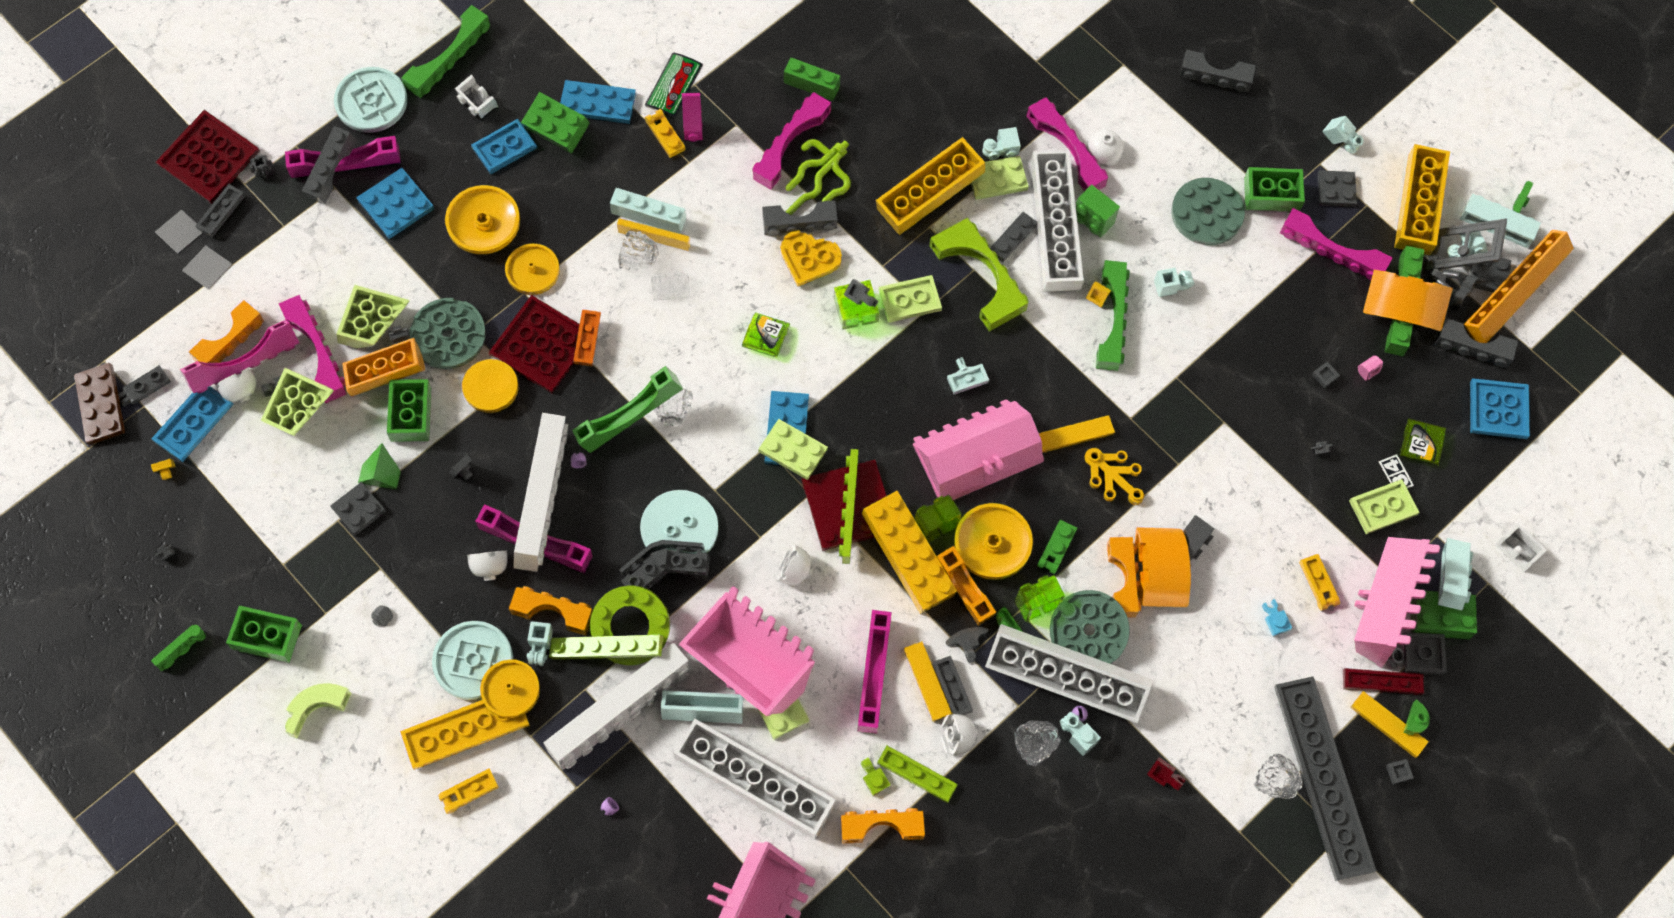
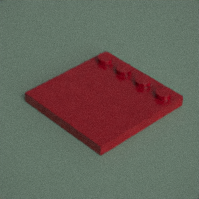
M204 109L161 155L156 164L206 201L213 204L227 185L234 181L260 150Z
M531 295L488 353L492 358L505 362L515 372L552 394L574 364L580 324Z
M875 459L859 463L857 467L852 543L874 538L872 531L862 516L864 508L886 497ZM848 467L812 475L808 480L801 478L822 551L839 547L844 542V539L840 538L841 527H845V521L842 520V509H846L847 504L843 503V493L848 491V485H844L845 473L849 474Z

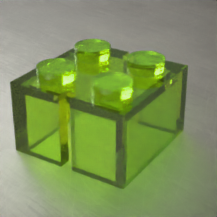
M871 280L861 281L862 284L870 289L868 295L875 298ZM849 284L834 287V301L842 330L858 327L859 323H862L863 326L879 322V309L877 305L876 307H870L864 302L858 305L847 298L844 293Z
M950 495L940 496L933 501V505H924L916 511L915 521L928 543L941 536L937 528H940L942 533L946 534L957 528L962 513Z
M1046 575L1038 579L1037 584L1031 585V583H1027L1021 586L1015 603L1024 621L1028 622L1041 616L1038 609L1040 607L1044 614L1055 610L1063 602L1065 594L1055 575L1051 577Z

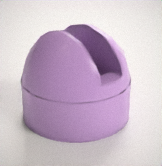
M581 452L579 454L573 453L571 456V466L573 468L585 467L587 464L585 455Z
M1083 706L1074 707L1072 713L1079 716L1078 709H1081L1082 718H1079V720L1084 722L1088 716L1086 708Z
M608 797L601 804V811L604 810L606 812L604 815L610 816L619 810V806L614 799Z

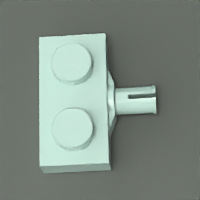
M963 357L956 360L960 370L947 376L954 395L989 383V378L983 365L967 367Z

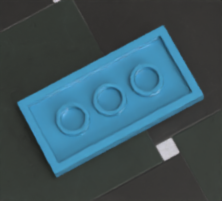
M565 80L560 103L586 118L630 124L636 89Z
M210 386L202 393H192L151 438L153 442L181 462L191 454L234 405L232 402L225 400L218 391Z
M771 391L767 435L778 419L806 434L809 394ZM765 456V464L780 465Z

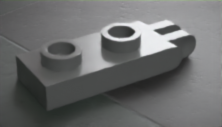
M160 365L124 386L122 388L123 392L118 394L119 400H122L121 404L123 406H127L130 403L134 405L171 381Z

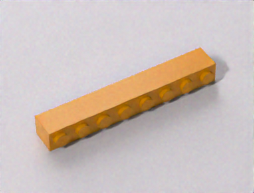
M1551 230L1468 319L1464 326L1471 339L1480 343L1490 341L1569 255L1574 247L1568 232Z

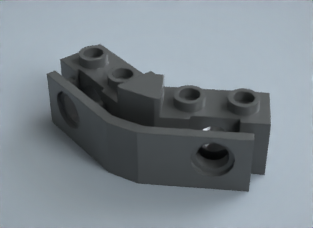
M660 540L649 544L619 569L626 576L621 582L624 586L634 585L649 589L667 573L708 576L710 556L708 553H702V551H705L703 543ZM665 548H674L677 549V551L668 550ZM682 550H683V551H688V552H696V551H697V554L682 553Z

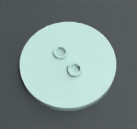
M366 67L353 71L339 83L334 95V106L341 121L351 129L367 133L378 132L391 127L402 117L407 106V92L401 79L393 72L379 67Z
M673 490L659 495L650 502L642 515L640 531L645 547L660 540L703 543L705 546V551H702V553H709L718 536V519L715 510L704 497L687 490ZM665 548L668 550L677 551V549L674 548ZM682 550V553L697 554V551H696V552H688V551H683V550Z
M481 621L463 622L450 628L437 642L432 656L433 672L441 687L452 696L464 700L482 699L480 686L484 674L491 666L500 661L513 660V652L507 637L497 627Z

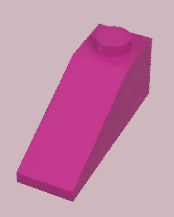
M682 93L684 140L691 142L702 140L700 93Z

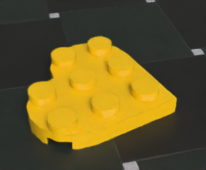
M800 230L788 233L781 242L780 251L782 258L797 287L831 274L841 266L842 254L835 242L825 241L823 238L815 240L811 234L801 233Z

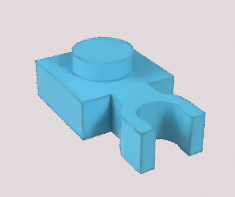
M1275 599L1271 601L1273 608H1269L1267 603L1262 605L1264 611L1269 614L1265 621L1273 637L1292 629L1285 611L1278 612V604Z

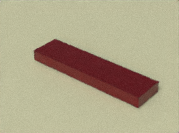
M1344 668L1343 689L1423 695L1424 674Z

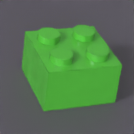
M1091 184L1077 199V222L1084 224L1092 234L1098 235L1101 238L1115 224L1120 206Z

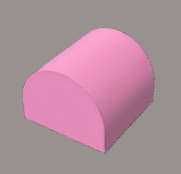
M1372 356L1358 366V372L1365 381H1368L1381 371L1383 361L1377 356Z

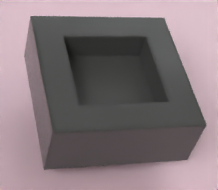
M1328 362L1312 373V376L1323 388H1326L1340 376Z
M1407 759L1386 765L1393 785L1414 778Z

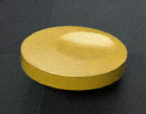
M526 244L518 247L509 255L505 264V273L509 284L516 291L526 295H537L548 291L554 286L559 277L560 267L558 259L551 249L541 244Z
M487 359L477 362L468 369L462 381V390L466 401L471 407L481 412L494 413L507 408L515 400L518 393V380L514 370L508 364L500 360Z
M503 660L491 666L484 674L480 693L485 706L493 714L502 718H516L526 714L536 704L540 693V684L536 673L528 664L519 660Z

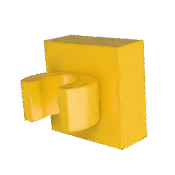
M1095 281L1086 299L1102 307L1111 290Z
M173 459L151 464L152 471L155 473L160 472L162 480L172 478L170 468L176 467Z

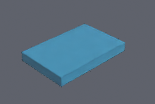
M518 119L471 144L472 149L490 174L537 148L535 142Z

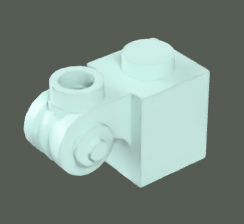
M1346 116L1332 119L1322 131L1332 144L1344 142V148L1349 153H1356L1364 142L1363 137L1355 132V126Z
M1017 128L998 130L997 143L993 139L985 140L982 149L983 154L989 157V160H996L999 156L1010 158L1019 155L1021 145Z
M1480 231L1470 233L1468 243L1470 251L1468 255L1488 252L1486 242ZM1466 233L1459 234L1462 245H1464ZM1454 244L1448 247L1447 253L1449 258L1460 256L1457 252L1460 247L1459 245Z
M1176 268L1157 271L1154 279L1159 297L1177 294L1178 290L1189 289L1195 284L1191 271H1181V273L1177 274Z
M531 621L527 640L529 646L532 647V650L527 653L529 665L543 666L547 660L546 649H550L553 634L551 624Z
M1069 712L1067 716L1060 720L1062 730L1072 734L1069 742L1082 756L1099 742L1101 737L1088 723L1084 725L1079 720L1078 715Z

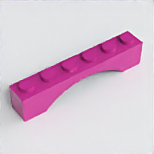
M814 92L810 97L805 98L801 109L795 111L791 122L785 124L781 135L775 137L771 148L766 149L761 161L756 162L753 166V180L770 190L773 189L781 178V161L786 148L800 133L824 122L831 112L830 101Z
M1044 98L1029 106L1027 118L1034 127L1056 137L1073 155L1078 170V184L1085 192L1091 184L1098 190L1106 187L1108 180L1107 172L1100 168L1096 158L1090 155L1086 145L1080 142L1076 132L1072 128L1070 129L1065 118L1057 112L1055 105L1047 98Z
M396 137L377 138L364 146L352 149L350 155L344 157L339 162L335 172L401 163ZM306 149L285 151L286 168L290 177L309 176L321 152Z
M1294 208L1291 210L1280 231V234L1284 235L1287 239H1292L1303 247L1310 248L1319 255L1326 256L1335 263L1342 264L1350 268L1351 271L1366 276L1369 280L1372 279L1374 270L1386 271L1392 260V257L1376 249L1354 250L1334 243L1317 229L1310 216Z
M300 295L278 303L285 319L291 324L292 328L306 335L315 345L318 356L315 381L334 390L325 403L346 395L347 393L344 389L346 387L343 376L339 377L337 374L340 370L336 361L331 362L330 360L332 353L328 345L324 346L322 343L325 338L321 330L317 331L315 328L318 323L314 315L310 316L308 313L311 308L307 300H302Z
M285 319L268 327L260 342L251 351L237 359L222 363L196 361L180 369L189 389L193 393H202L208 389L207 387L213 384L218 385L217 383L231 375L241 374V371L248 367L254 368L265 359H273L284 350L290 351L294 349L299 341L291 324Z
M484 504L475 521L478 529L516 545L520 522ZM548 536L546 548H544V557L581 573H585L593 557L591 549L572 541L561 540Z
M872 610L857 727L858 732L877 734L892 612Z

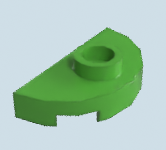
M1526 181L1521 193L1518 194L1514 202L1513 211L1520 213L1522 207H1526L1530 200L1527 196L1534 183Z
M1005 607L997 612L996 619L999 627L1002 624L1022 631Z
M1415 700L1412 704L1403 733L1409 735L1424 732L1429 725L1430 717L1428 711L1418 700Z

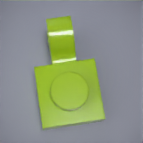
M869 758L861 761L860 764L867 774L863 777V781L872 796L890 787V783L881 768L875 770Z

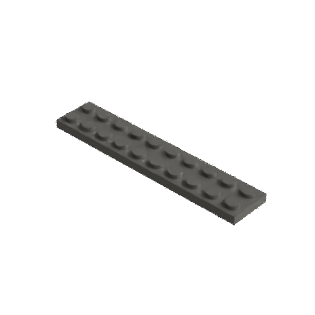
M1314 676L1276 684L1274 686L1335 881L1376 872Z

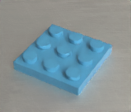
M400 168L356 197L388 239H391L434 210L433 204L403 168Z
M1472 378L1470 381V433L1528 439L1530 436L1529 384Z

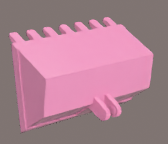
M1003 400L1000 402L1002 407L996 409L994 406H989L986 408L987 413L980 414L979 412L972 413L973 419L967 421L965 418L957 420L959 425L952 427L950 424H946L943 426L944 431L940 433L932 430L928 432L930 436L923 439L921 436L913 438L915 442L913 443L914 449L941 505L1044 462L1042 441L1031 413L1021 407L1016 401L1009 402L1008 400Z
M1388 537L1371 590H1359L1358 596L1368 600H1357L1355 602V607L1364 609L1354 639L1355 649L1357 653L1373 661L1381 668L1391 656L1397 644L1409 645L1412 638L1410 636L1400 634L1402 629H1414L1416 626L1415 621L1405 620L1406 615L1419 614L1421 611L1420 605H1412L1410 603L1412 598L1423 599L1426 595L1425 590L1415 589L1417 583L1428 584L1431 579L1430 575L1420 574L1421 568L1432 569L1436 563L1434 560L1425 559L1426 553L1437 554L1440 551L1439 545L1429 544L1430 540Z
M733 586L730 588L729 593L725 592L679 645L726 683V687L729 689L733 688L735 694H740L764 715L770 716L771 714L783 713L805 691L811 669L815 663L811 659L814 649L807 646L804 652L799 649L801 639L798 636H794L791 642L787 640L788 628L781 626L779 632L773 629L776 619L769 616L766 622L761 619L763 609L757 606L754 612L749 610L750 598L745 596L740 603L736 599L738 589Z
M753 842L732 889L715 882L712 886L715 890L728 895L726 901L714 895H708L707 900L723 907L719 918H785L786 915L792 918H799L801 912L790 907L793 899L806 903L808 895L798 891L800 883L813 887L815 879L806 875L805 868L771 843Z

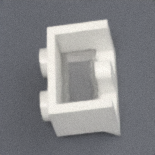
M472 75L455 88L458 93L457 99L463 105L466 103L469 106L468 110L473 116L478 115L480 118H483L493 108L498 107L494 97H490L486 90L476 83Z
M1519 523L1495 544L1523 572L1547 551Z

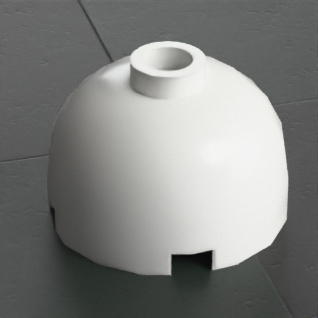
M1100 130L1089 139L1087 151L1096 158L1099 166L1101 164L1112 166L1121 159L1123 141L1112 130Z
M251 369L241 371L243 375L234 374L217 383L216 388L220 395L230 402L239 401L242 404L251 399L250 395L256 389V379Z
M792 545L793 550L786 552L778 570H782L781 575H777L776 578L782 583L797 585L803 582L805 578L809 579L813 569L810 568L811 559L809 554L802 548Z
M507 550L467 555L471 572L478 577H484V581L495 580V576L502 574L507 566Z
M951 714L944 718L942 729H945V736L942 735V743L946 753L958 755L970 751L978 738V730L975 728L972 720L960 714Z

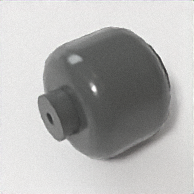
M379 605L371 613L372 622L376 626H387L393 618L391 609L387 606Z

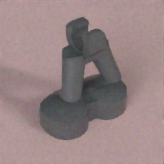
M1434 269L1432 271V279L1436 280L1438 284L1450 287L1445 282L1446 279H1458L1461 288L1458 291L1452 289L1451 295L1454 296L1452 304L1460 309L1477 285L1479 277L1471 273L1464 280L1461 272L1447 269L1441 272L1438 269Z

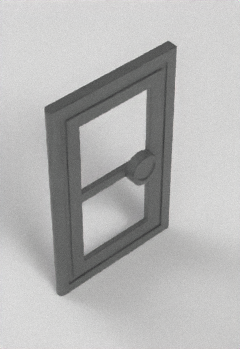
M1507 218L1440 228L1437 246L1428 257L1426 270L1433 271L1434 269L1441 270L1501 261ZM1494 229L1491 252L1468 255L1470 251L1468 248L1470 233ZM1466 233L1464 245L1460 246L1457 251L1460 256L1438 259L1442 237Z

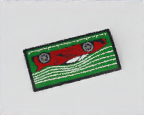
M673 52L649 95L645 106L657 110L661 109L663 112L675 117L682 105V93L689 92L703 64L690 57Z

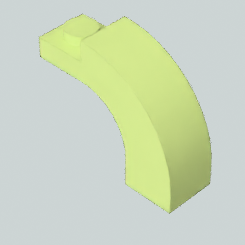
M331 683L317 684L303 690L295 696L286 709L292 717H289L286 722L285 732L291 737L298 738L306 718L315 709L331 707L344 712L351 696L350 690Z

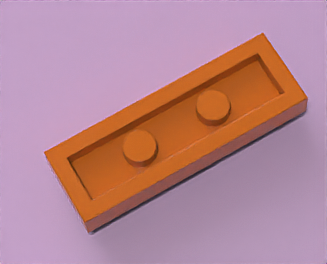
M582 309L574 364L593 366L601 312Z

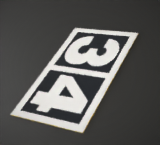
M1397 454L1379 461L1390 483L1402 479L1407 488L1414 486Z

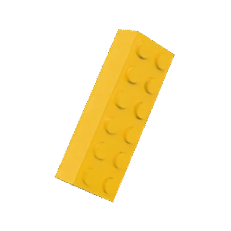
M962 137L876 200L877 210L893 229L901 235L984 174L985 162Z
M1414 144L1408 154L1394 248L1404 250L1407 245L1424 249V254L1429 256L1436 248L1450 151Z
M898 491L863 509V518L920 614L955 595L957 590Z

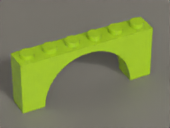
M969 218L931 237L930 248L939 260L954 255L969 256L983 262L993 273L997 284V292L990 303L981 309L979 316L989 332L1027 311L1029 302L1027 296L1020 292L1017 282L1010 278L1007 268L1000 264L995 251H991L984 236L981 237L974 222L971 223Z

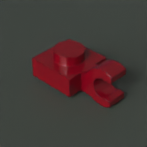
M1160 757L1147 773L1149 777L1162 786L1169 783L1178 791L1186 780L1181 775L1173 774L1176 768Z

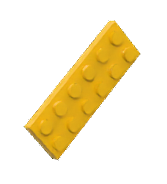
M483 700L404 729L400 733L412 768L416 770L530 725L526 714L516 718H502L489 711Z

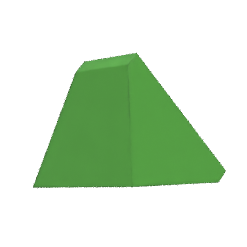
M383 443L362 464L358 483L362 482L364 485L397 489L401 471Z

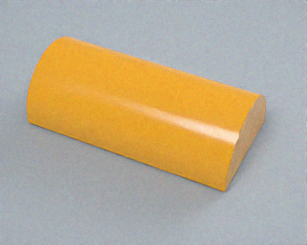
M414 338L342 363L346 390L352 397L389 384L390 380H400L425 371L424 360Z

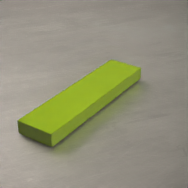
M888 745L877 762L881 767L946 803L949 802L958 786L953 781Z

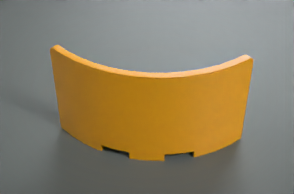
M1374 270L1363 312L1441 331L1453 288L1435 282H1424L1423 279L1411 276L1407 278L1396 275V273Z
M1137 527L1134 543L1137 545L1138 562H1142L1143 572H1139L1140 592H1138V598L1141 599L1142 606L1187 607L1190 598L1191 569L1188 545L1183 530L1178 528Z

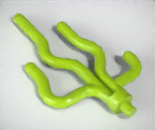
M815 139L808 140L801 146L802 151H807L810 147L814 146L824 156L821 159H811L803 162L798 168L797 175L786 185V191H792L801 182L807 168L823 167L815 175V189L800 196L785 211L786 213L792 215L804 202L816 198L822 190V178L831 168L843 180L844 184L842 187L829 192L822 201H831L836 196L843 195L849 190L851 186L850 178L838 165L840 159L847 154L846 149L849 147L847 141H843L841 144L836 143L830 150Z

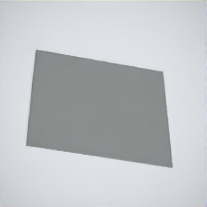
M180 210L155 231L177 254L203 232L196 228L197 223L183 210Z
M205 245L182 271L209 289L232 263Z

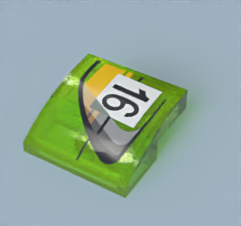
M755 312L745 334L742 347L777 358L790 328V323Z
M1408 419L1400 455L1439 465L1446 428Z

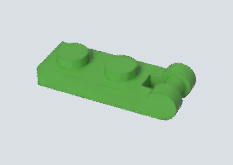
M1059 520L1037 566L1040 568L1044 567L1055 575L1075 535L1077 527ZM1047 558L1055 560L1054 563L1048 561Z
M198 625L190 626L151 661L161 671L168 669L173 665L174 660L180 655L186 654L196 641H203L206 637L205 632Z

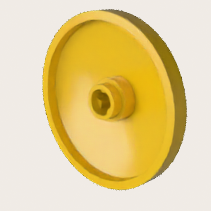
M480 185L468 188L455 196L447 208L445 225L451 240L462 250L473 254H490L503 249L515 238L520 226V214L516 202L507 192L494 186Z
M989 503L971 509L961 518L956 528L954 545L963 559L967 570L979 577L997 580L1010 577L1024 567L1032 551L1033 538L1027 521L1020 513L1006 505Z

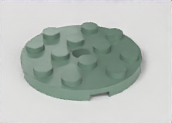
M1197 178L1185 183L1177 191L1172 203L1171 215L1176 228L1187 239L1193 242L1205 243V245H1218L1229 241L1238 233L1244 221L1245 208L1238 192L1226 182L1214 178ZM1209 208L1213 210V213L1206 214L1203 209Z
M442 298L426 304L416 313L409 330V337L416 340L425 364L438 369H454L466 365L480 353L486 338V328L481 314L473 305L466 301L454 300V298ZM451 330L453 333L450 338L444 337V331Z
M1095 590L1075 592L1067 596L1058 605L1051 617L1050 638L1052 643L1103 662L1112 664L1121 656L1128 644L1130 635L1128 617L1122 606L1114 598L1103 592ZM1088 624H1092L1095 627V633L1091 636L1084 633V628Z

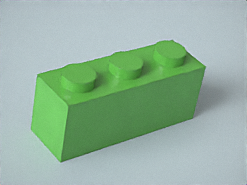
M790 58L784 70V83L810 93L814 92L823 98L833 101L840 88V75Z

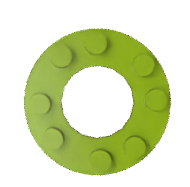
M627 585L609 591L597 602L590 620L592 637L614 636L611 631L613 615L624 606H634L641 609L649 620L647 635H661L663 637L662 649L664 648L670 634V617L666 606H664L655 593L644 587ZM654 657L608 659L621 665L631 666L645 663Z

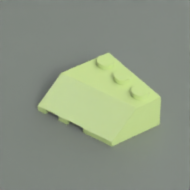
M354 285L336 334L338 343L353 348L374 346L410 300Z
M284 368L261 421L295 436L334 390L302 374Z

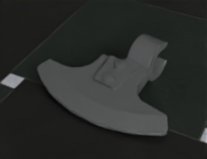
M973 627L960 630L946 641V645H960L965 652L968 663L976 661V654L973 649L979 647L978 639L983 635H987L989 629Z

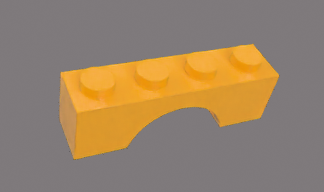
M243 300L230 312L233 319L230 332L219 340L201 339L189 351V354L195 361L221 363L234 352L237 346L244 343L254 330H258L264 322L261 314Z
M1110 537L1107 542L1108 562L1119 567L1125 577V586L1120 591L1115 592L1112 598L1122 606L1128 618L1136 617L1138 612L1141 611V599H1138L1137 592H1140L1139 580L1136 581L1138 562H1135L1134 555H1137V545L1133 543V537Z
M952 546L937 556L939 562L977 625L979 626L994 617L996 614L995 609L986 595L981 592L973 581L956 548Z
M525 586L523 588L516 587L509 606L511 615L530 620L540 611L553 610L564 617L567 631L587 635L593 612L588 604L581 602L575 604L568 598H554L550 593L541 592L540 594L534 592L532 588Z
M917 808L906 809V812L889 809L886 810V813H877L876 810L865 811V814H857L855 811L845 812V815H841L842 844L862 843L867 832L880 825L894 828L899 832L903 840H921L925 837L923 811H918Z

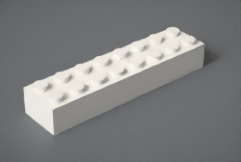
M1033 151L1031 169L1044 292L1081 290L1084 279L1070 151Z
M542 413L514 550L515 569L537 572L538 566L543 564L544 548H546L547 533L550 529L554 497L557 493L561 461H563L564 446L568 436V424H565L566 416Z
M1002 624L999 627L985 666L1138 723L1152 685V679Z
M672 643L662 651L661 657L651 659L543 742L548 753L562 770L571 768L576 764V760L580 756L588 755L593 750L592 747L598 742L600 744L605 742L611 732L623 728L629 718L634 719L642 712V708L646 705L651 706L654 704L663 690L670 691L673 688V684L678 680L680 682L685 680L690 672L689 660L675 643Z
M694 719L674 751V758L814 840L836 803V799L697 719Z

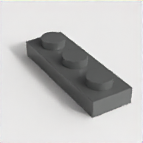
M228 184L196 224V228L213 238L245 197L244 192Z
M1022 212L990 247L991 251H995L998 259L1004 262L1035 228L1037 221L1025 212Z
M951 655L932 662L952 714L966 715L973 712Z

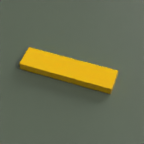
M618 219V233L689 251V236Z
M1109 415L1039 433L1042 441V453L1114 435L1115 431Z
M923 642L905 647V655L932 721L935 722L945 718L947 715H951L952 712Z
M1364 691L1361 692L1350 707L1415 758L1418 757L1429 742L1420 734L1409 735L1403 733L1406 724Z

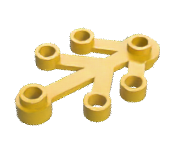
M1097 448L1087 450L1084 458L1085 462L1091 466L1089 484L1092 488H1099L1102 483V479L1098 476L1099 467L1104 471L1105 492L1103 496L1106 501H1113L1116 496V492L1113 489V481H1115L1129 494L1128 500L1131 504L1139 505L1142 503L1144 492L1139 488H1133L1119 475L1131 474L1132 476H1138L1142 470L1139 464L1109 466L1105 461L1125 463L1128 457L1127 453L1121 450L1117 454H1104ZM1091 455H1097L1098 458L1093 459ZM1118 455H1123L1125 459H1119ZM1135 467V468H1137L1139 471H1138V472H1134V471L1132 470V468ZM1092 480H1097L1099 484H1094ZM1106 493H1112L1113 497H1108ZM1134 493H1138L1140 497H1135Z

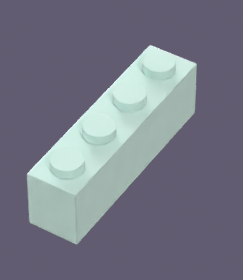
M619 188L615 189L610 201L611 214L670 232L681 234L686 221V210L684 208Z
M1472 194L1467 201L1460 220L1469 224L1507 218L1504 239L1525 248H1529L1541 225V222L1536 221L1534 218L1526 217L1501 206L1499 203L1491 202L1475 194ZM1494 229L1486 230L1494 234Z
M1447 538L1442 551L1438 605L1462 610L1464 604L1469 603L1471 592L1468 590L1472 581L1469 578L1472 572V565L1470 563L1473 558V552L1470 551L1471 543Z
M665 690L662 692L661 715L663 720L694 721V719H697L700 722L742 724L744 697L740 694Z

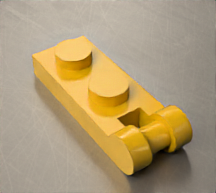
M661 109L655 111L653 115L644 117L647 125L669 158L685 151V145ZM659 120L661 123L656 125L654 122Z
M1319 554L1300 560L1299 564L1317 600L1320 611L1328 609V606L1331 605L1333 607L1340 605V599ZM1328 593L1329 598L1325 599L1323 594Z
M490 768L441 792L438 797L445 805L444 810L446 814H450L458 808L499 788ZM456 794L458 800L452 802L450 797Z

